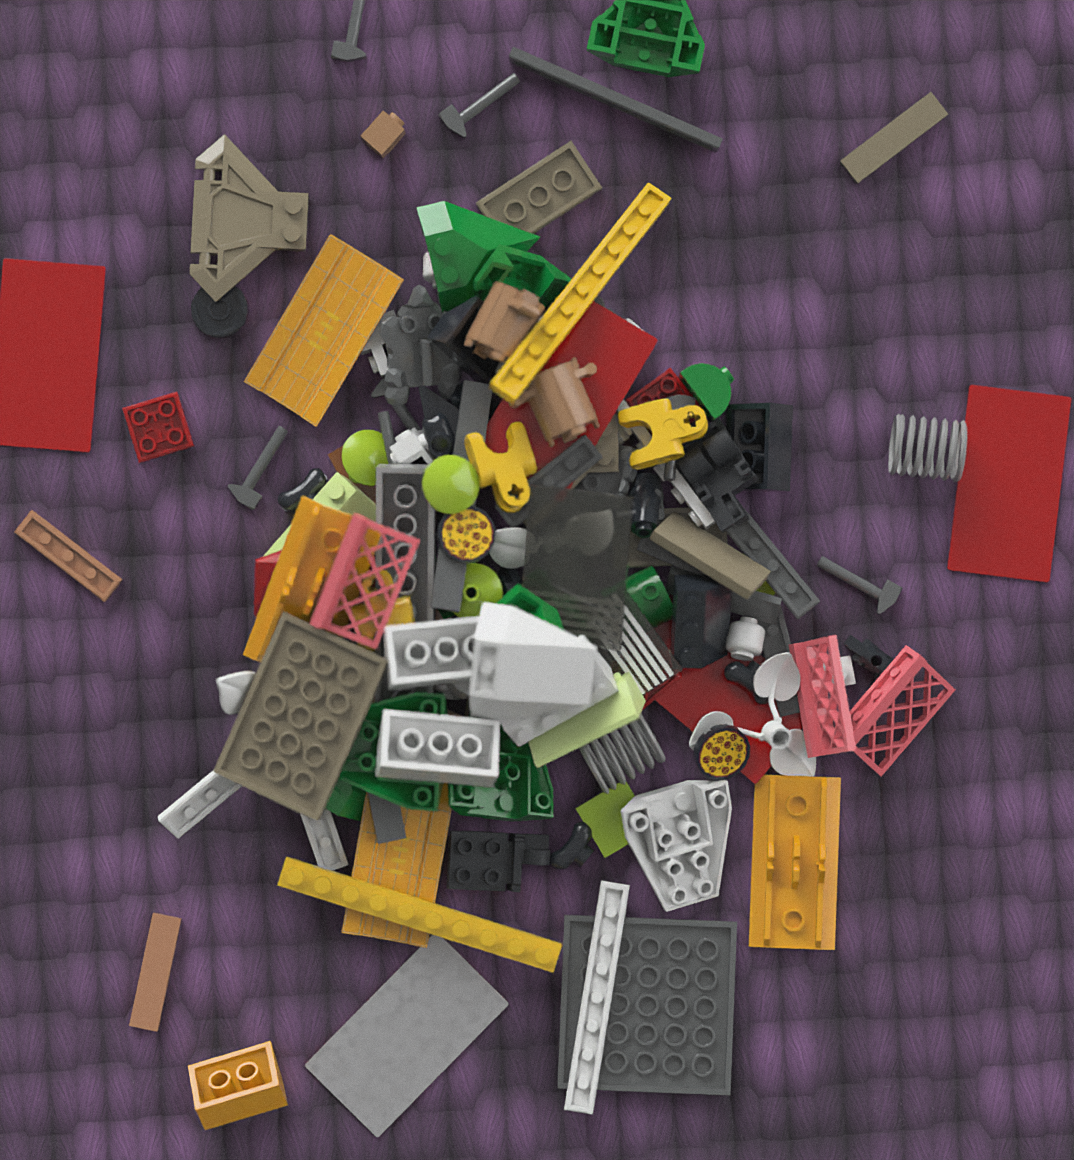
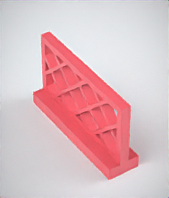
M355 513L352 516L310 625L320 629L325 628L377 649L385 630L384 627L387 625L420 540ZM368 527L379 531L384 543L369 549L364 538ZM385 534L394 537V539L388 541ZM399 540L411 544L408 555L396 560L390 544ZM361 544H363L365 551L358 553ZM386 546L392 562L377 568L371 552ZM367 554L373 570L358 576L354 562L356 558ZM405 561L401 570L398 563ZM394 565L399 578L396 583L385 586L379 571ZM352 571L354 578L348 580L350 572ZM375 573L382 589L366 594L360 579ZM356 581L363 597L347 602L343 593L344 587ZM394 588L393 593L390 597L387 590ZM384 592L388 606L385 610L375 613L369 598ZM341 598L344 605L337 607ZM365 600L371 616L356 621L350 606ZM346 608L352 624L344 627L332 624L331 620L334 613ZM384 614L382 621L379 624L377 617ZM373 619L378 630L374 640L362 636L358 625ZM354 627L356 633L349 631L348 629Z
M836 635L790 644V654L793 656V660L800 673V686L797 691V698L808 758L856 750Z
M906 645L849 711L855 746L864 735L869 734L868 746L860 748L856 746V750L853 752L882 777L956 689L934 670L920 654ZM923 667L925 669L924 681L914 682V676ZM941 684L944 689L937 697L930 698L931 686ZM924 687L923 700L913 701V689ZM906 690V702L895 704L896 697ZM923 706V714L918 719L912 720V708ZM905 709V721L894 723V711ZM887 712V724L876 726L878 718ZM904 728V736L899 741L893 742L894 730ZM887 731L886 743L875 745L876 733ZM886 750L885 758L879 765H876L874 763L875 751Z

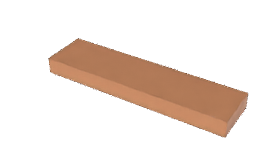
M33 510L29 512L14 532L104 602L109 599L123 581L122 578Z
M155 912L152 915L129 1026L156 1032L159 1030L182 918Z

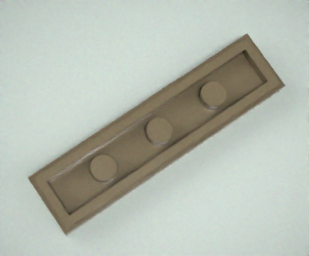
M930 92L840 160V163L854 182L858 184L944 119L948 113L933 93Z

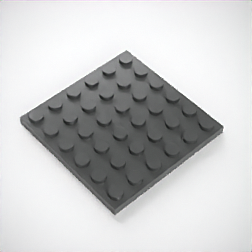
M564 914L558 1088L567 1089L595 921V916ZM624 918L597 1090L730 1095L737 921Z

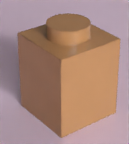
M382 111L360 136L361 140L384 159L406 134L405 129L402 127L405 123L393 112L388 115L385 111Z

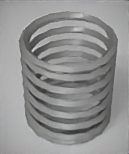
M903 414L896 415L892 425L888 466L891 476L896 471L900 477L908 472L912 478L918 472L921 479L925 478L929 473L932 480H935L940 475L943 481H946L950 476L953 482H958L963 474L966 457V422L964 420L960 423L957 420L952 422L949 460L945 471L944 454L947 442L948 421L946 418L942 420L938 460L934 471L933 454L937 434V419L934 417L931 420L928 454L923 471L926 418L923 416L920 419L917 454L914 467H912V448L916 418L914 415L909 418L907 449L902 466L901 450L905 416Z
M641 714L637 721L634 720L629 723L637 740L628 726L624 725L620 727V731L625 741L617 729L609 732L616 747L607 734L600 737L606 751L598 739L590 742L595 754L588 744L579 747L605 794L609 793V789L604 780L612 790H616L617 785L612 773L620 784L625 785L626 778L621 767L630 779H635V772L630 761L641 774L645 772L641 758L651 769L654 768L651 754L658 763L665 762L666 757Z

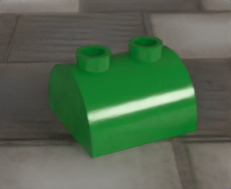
M700 363L691 365L680 372L678 378L692 396L696 397V401L705 411V415L710 422L719 418L727 408L731 398L730 384L734 378L725 366L719 369L710 364Z
M652 565L600 590L603 599L609 597L611 600H615L612 595L617 593L644 632H648L672 620V602ZM623 611V618L636 636H639V632ZM611 614L613 618H617L615 614ZM617 623L619 627H622L626 637L631 640L632 637L621 623Z

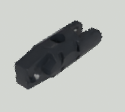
M849 635L843 645L854 652L851 659L868 670L877 679L894 660L867 638L861 643L855 637ZM873 656H877L880 658L879 666H873L871 664V658Z

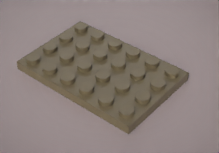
M283 612L213 772L319 821L387 669L388 660L326 630L312 626L310 623L287 612Z

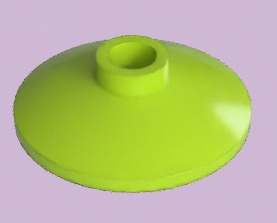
M477 563L467 564L459 613H453L459 618L480 617L484 602L493 604L498 602L503 596V589L497 574L485 565ZM470 587L475 588L477 591L475 598H470L467 595V590Z

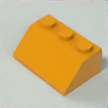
M271 1041L188 1066L195 1110L204 1130L288 1105L284 1083Z

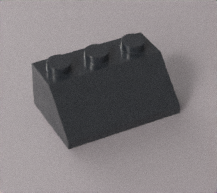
M474 296L445 313L427 338L475 382L491 384L497 375L495 370L500 361H495L488 357L484 359L473 353L476 347L474 344L471 347L464 345L466 337L484 304L478 296Z
M778 403L728 404L726 429L749 464V468L759 479L742 491H790L793 405Z
M674 575L670 644L673 668H703L728 655L726 640L730 627L732 590L708 575Z

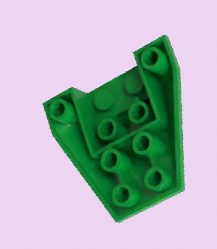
M416 692L371 704L338 779L406 809L437 812L444 783L376 776L377 748L384 710L448 716L446 695Z
M470 708L468 718H476V717H471V708ZM500 723L498 777L492 787L448 783V806L463 816L511 822L553 818V787L547 766L544 764L537 768L529 742L518 746Z

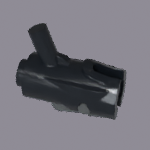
M652 473L636 474V480H633L629 493L631 503L628 504L627 508H613L612 513L614 520L630 519L631 532L640 538H648L659 526V522L665 518L663 487L659 476Z

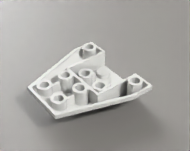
M484 602L474 643L469 692L471 717L503 721L590 705L597 647L513 606Z
M687 780L636 795L621 810L625 838L666 912L719 895L732 811L729 786L726 780Z

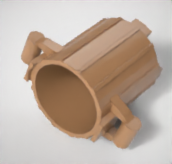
M495 282L466 337L464 345L471 347L474 344L476 347L473 353L484 359L488 357L495 361L503 362L504 360L507 362L536 326L545 307L538 302V297L528 291L523 290V292H520L506 284Z
M574 357L567 363L536 375L515 403L512 404L508 401V404L511 408H517L520 404L529 401L550 448L555 445L553 440L562 437L564 443L577 438V435L586 431L585 426L592 423L594 429L599 427L598 418L580 380L584 377H591L597 370L596 365L588 363L580 369Z

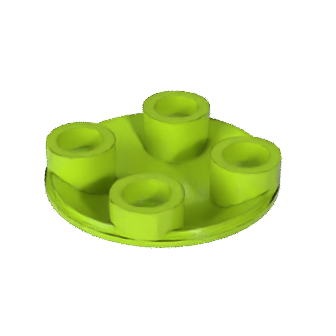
M361 430L351 435L343 444L342 463L352 482L368 486L376 485V467L379 464H388L382 433L375 430Z
M446 455L439 457L427 466L423 472V492L434 510L449 514L462 512L473 504L478 495V474L473 465L460 456Z

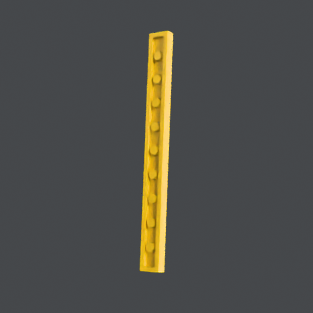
M649 182L646 184L496 375L489 386L491 390L510 403H515L669 205L671 197Z
M290 857L285 859L277 884L290 890L549 972H554L562 947V943Z

